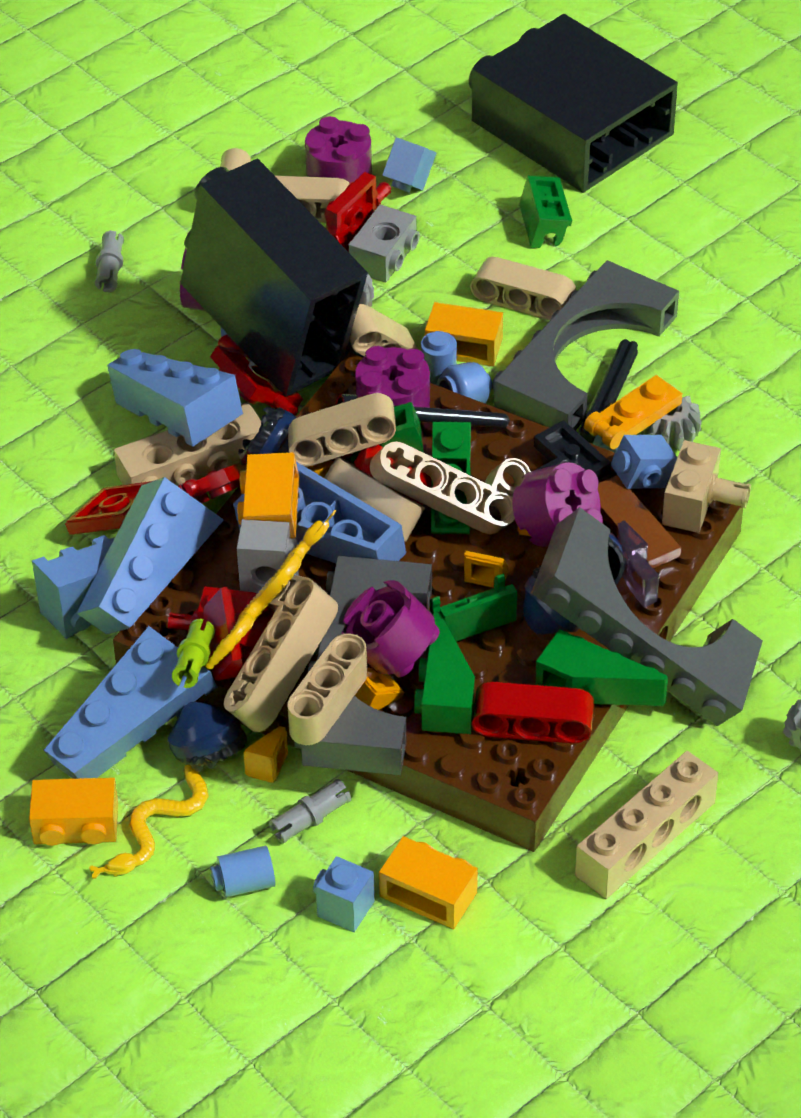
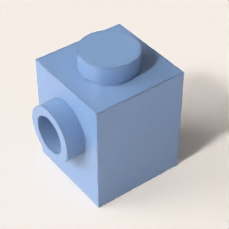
M396 137L382 175L393 179L391 186L410 193L412 187L423 190L437 153Z
M624 435L613 456L611 466L627 489L665 488L678 457L662 435Z
M336 856L327 870L322 869L314 882L313 892L316 893L317 917L355 933L375 902L374 872Z

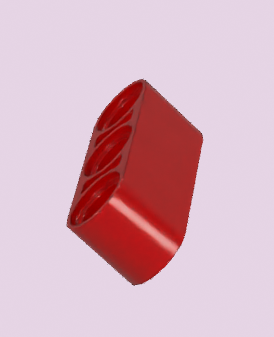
M486 682L477 687L472 726L477 733L488 737L571 744L582 743L588 740L592 733L594 699L589 692L577 688Z

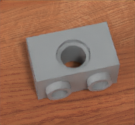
M379 205L350 242L349 253L368 272L370 278L387 282L394 271L400 270L404 258L409 251L415 250L420 237L416 226V216Z
M242 519L237 545L240 591L258 593L265 583L280 569L287 555L296 547L297 539L290 538L289 522ZM299 569L294 575L299 576Z

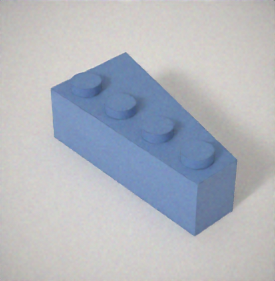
M139 349L126 350L120 354L118 359L107 365L115 401L118 405L138 416L147 415L150 423L155 426L164 424L167 426L169 434L175 437L183 435L186 443L192 447L243 414L234 374L221 372L216 368L193 365L188 361L181 362L168 359L163 355L144 353Z
M296 461L299 473L296 538L294 539H297V545L302 541L311 525L319 520L324 523L331 513L336 510L335 514L328 521L329 528L326 533L306 554L333 563H337L338 556L399 561L406 554L401 524ZM245 494L241 495V496L233 503L234 509H235V513H236V517H237V521H238V514H237L238 502H239V501H244V496H245Z
M165 477L142 485L76 614L105 634L130 628L222 523L223 519Z
M103 535L92 539V545L76 550L72 546L60 550L59 557L49 561L44 556L32 560L40 613L65 639L79 631L86 630L91 625V623L76 613L115 537L109 539Z
M148 626L46 746L44 751L53 764L72 779L98 778L126 757V752L142 740L146 742L157 733L156 730L174 716L178 718L185 705L196 701L204 694L207 696L218 688L211 672L205 667H201L195 686L183 688L186 676L182 677L179 686L176 685L172 679V671L178 661V647Z

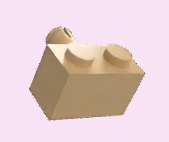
M684 440L665 490L662 525L699 533L709 504L713 500L746 508L751 484L718 478L721 448Z

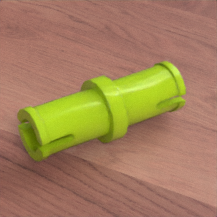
M196 619L191 622L186 639L181 641L177 649L178 661L172 671V679L179 686L182 677L186 676L183 688H191L196 685L201 667L206 665L210 657L209 645L214 637L215 629L211 622L207 621L204 631L200 630L204 619Z

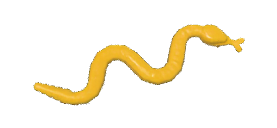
M336 510L331 513L324 523L319 520L308 528L302 541L287 555L280 569L277 570L274 576L268 580L265 586L259 590L256 596L253 597V600L241 612L230 634L221 640L220 645L217 646L213 655L206 663L207 669H213L219 661L234 649L235 645L252 628L253 623L261 612L288 584L300 568L306 553L328 530V521L335 514Z
M185 765L184 767L185 780L193 794L189 799L177 801L154 798L140 803L133 810L129 824L140 845V851L134 855L130 853L118 854L101 868L90 866V871L94 872L92 878L96 879L103 872L114 876L124 875L134 870L135 867L149 861L155 851V841L146 824V819L149 816L155 814L175 817L191 816L202 810L209 795L207 784L199 772H196L190 765Z

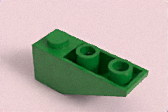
M433 422L432 457L470 475L471 422ZM455 489L454 494L457 501L467 504L464 492ZM431 508V534H470V526Z
M434 612L435 625L439 628L440 633L437 640L425 650L429 652L428 658H420L419 682L425 683L424 689H416L414 712L422 714V731L471 734L475 702V676L441 613Z
M560 629L536 661L535 685L582 689L593 696L594 704L663 706L666 702L667 675L660 673L655 668L646 667L623 657L617 652L609 651L588 642L580 636H574Z

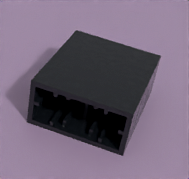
M565 13L539 29L531 28L520 37L519 41L496 55L482 57L474 65L469 75V86L472 89V121L582 193L674 134L678 82Z
M258 158L231 171L226 167H218L211 170L199 181L194 191L197 203L192 228L184 241L187 252L180 283L283 395L287 397L330 375L344 359L368 272Z

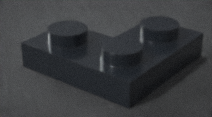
M564 420L534 436V447L550 461L538 469L570 462L581 466L585 470H592L598 477V480L611 473V462Z

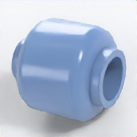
M475 362L450 365L445 368L437 381V386L486 404L492 389V380L481 365Z

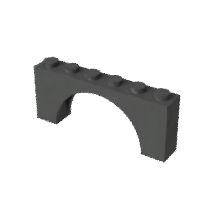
M606 260L597 271L594 270L589 275L587 282L579 290H575L571 294L569 301L564 307L553 313L550 322L542 330L536 331L531 342L523 350H519L515 354L508 367L496 374L492 383L494 407L549 428L564 420L576 431L586 416L587 393L574 386L562 375L555 362L559 354L580 337L602 330L632 329L660 336L677 317L679 290Z
M580 507L559 522L553 532L531 594L610 649V651L617 652L623 657L646 667L655 668L660 673L667 675V691L716 726L740 713L744 707L763 640L734 619H731L710 633L703 647L681 646L661 638L647 628L633 614L615 585L608 560L610 529Z
M338 556L335 572L328 571L326 581V593L337 602L338 612L314 654H318L317 660L335 637L342 635V632L346 634L347 625L343 620L347 610L356 598L370 587L379 590L387 586L383 583L384 581H398L429 610L432 594V564ZM310 661L308 672L316 663V661ZM354 696L320 742L313 745H302L295 742V748L302 750V766L401 775L406 748V717L374 709Z

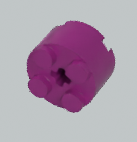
M332 116L322 118L319 121V125L312 128L305 138L307 177L341 178L351 183L364 172L372 174V150L369 128L364 124L338 120Z
M373 346L366 350L365 357L360 360L356 367V395L358 398L369 394L381 393L390 397L393 405L412 402L414 407L430 408V369L424 360L422 351L396 347L384 348L382 346Z
M562 463L530 471L522 477L524 480L521 485L516 486L514 490L512 505L515 521L520 530L526 529L532 537L528 540L534 545L548 547L556 525L579 507L603 523L600 513V497L597 489L599 484L598 477L592 470H585L575 463Z
M388 580L383 582L387 585L386 587L379 590L370 587L360 594L347 610L343 622L347 625L346 634L358 635L365 641L367 664L379 674H394L396 677H403L412 670L414 662L423 654L426 648L437 640L440 631L435 625L432 613L400 582Z

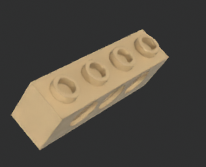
M246 402L241 404L243 411L241 416L193 447L186 443L183 435L175 437L166 430L115 448L114 457L117 476L123 485L155 481L165 477L176 486H179L189 479H201L207 476L210 471H218L219 469L239 463L241 460L238 450H244L242 446L243 440L254 439L255 435L259 432L261 420L250 403Z
M689 751L684 752L577 845L575 876L603 898L608 899L715 804L719 773Z

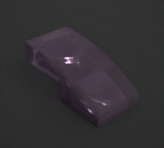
M624 520L618 523L617 540L620 542L624 557L626 558L623 578L633 595L645 608L657 601L659 574L647 563L648 543Z

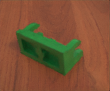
M528 175L519 206L531 248H540L544 242L545 235L549 233L556 234L553 237V242L555 246H558L564 239L567 226L572 224L561 180L559 177Z
M503 573L495 576L493 589L440 607V597L437 596L430 599L429 608L432 615H434V612L441 613L455 641H459L516 621L517 590L513 584L505 586V575Z

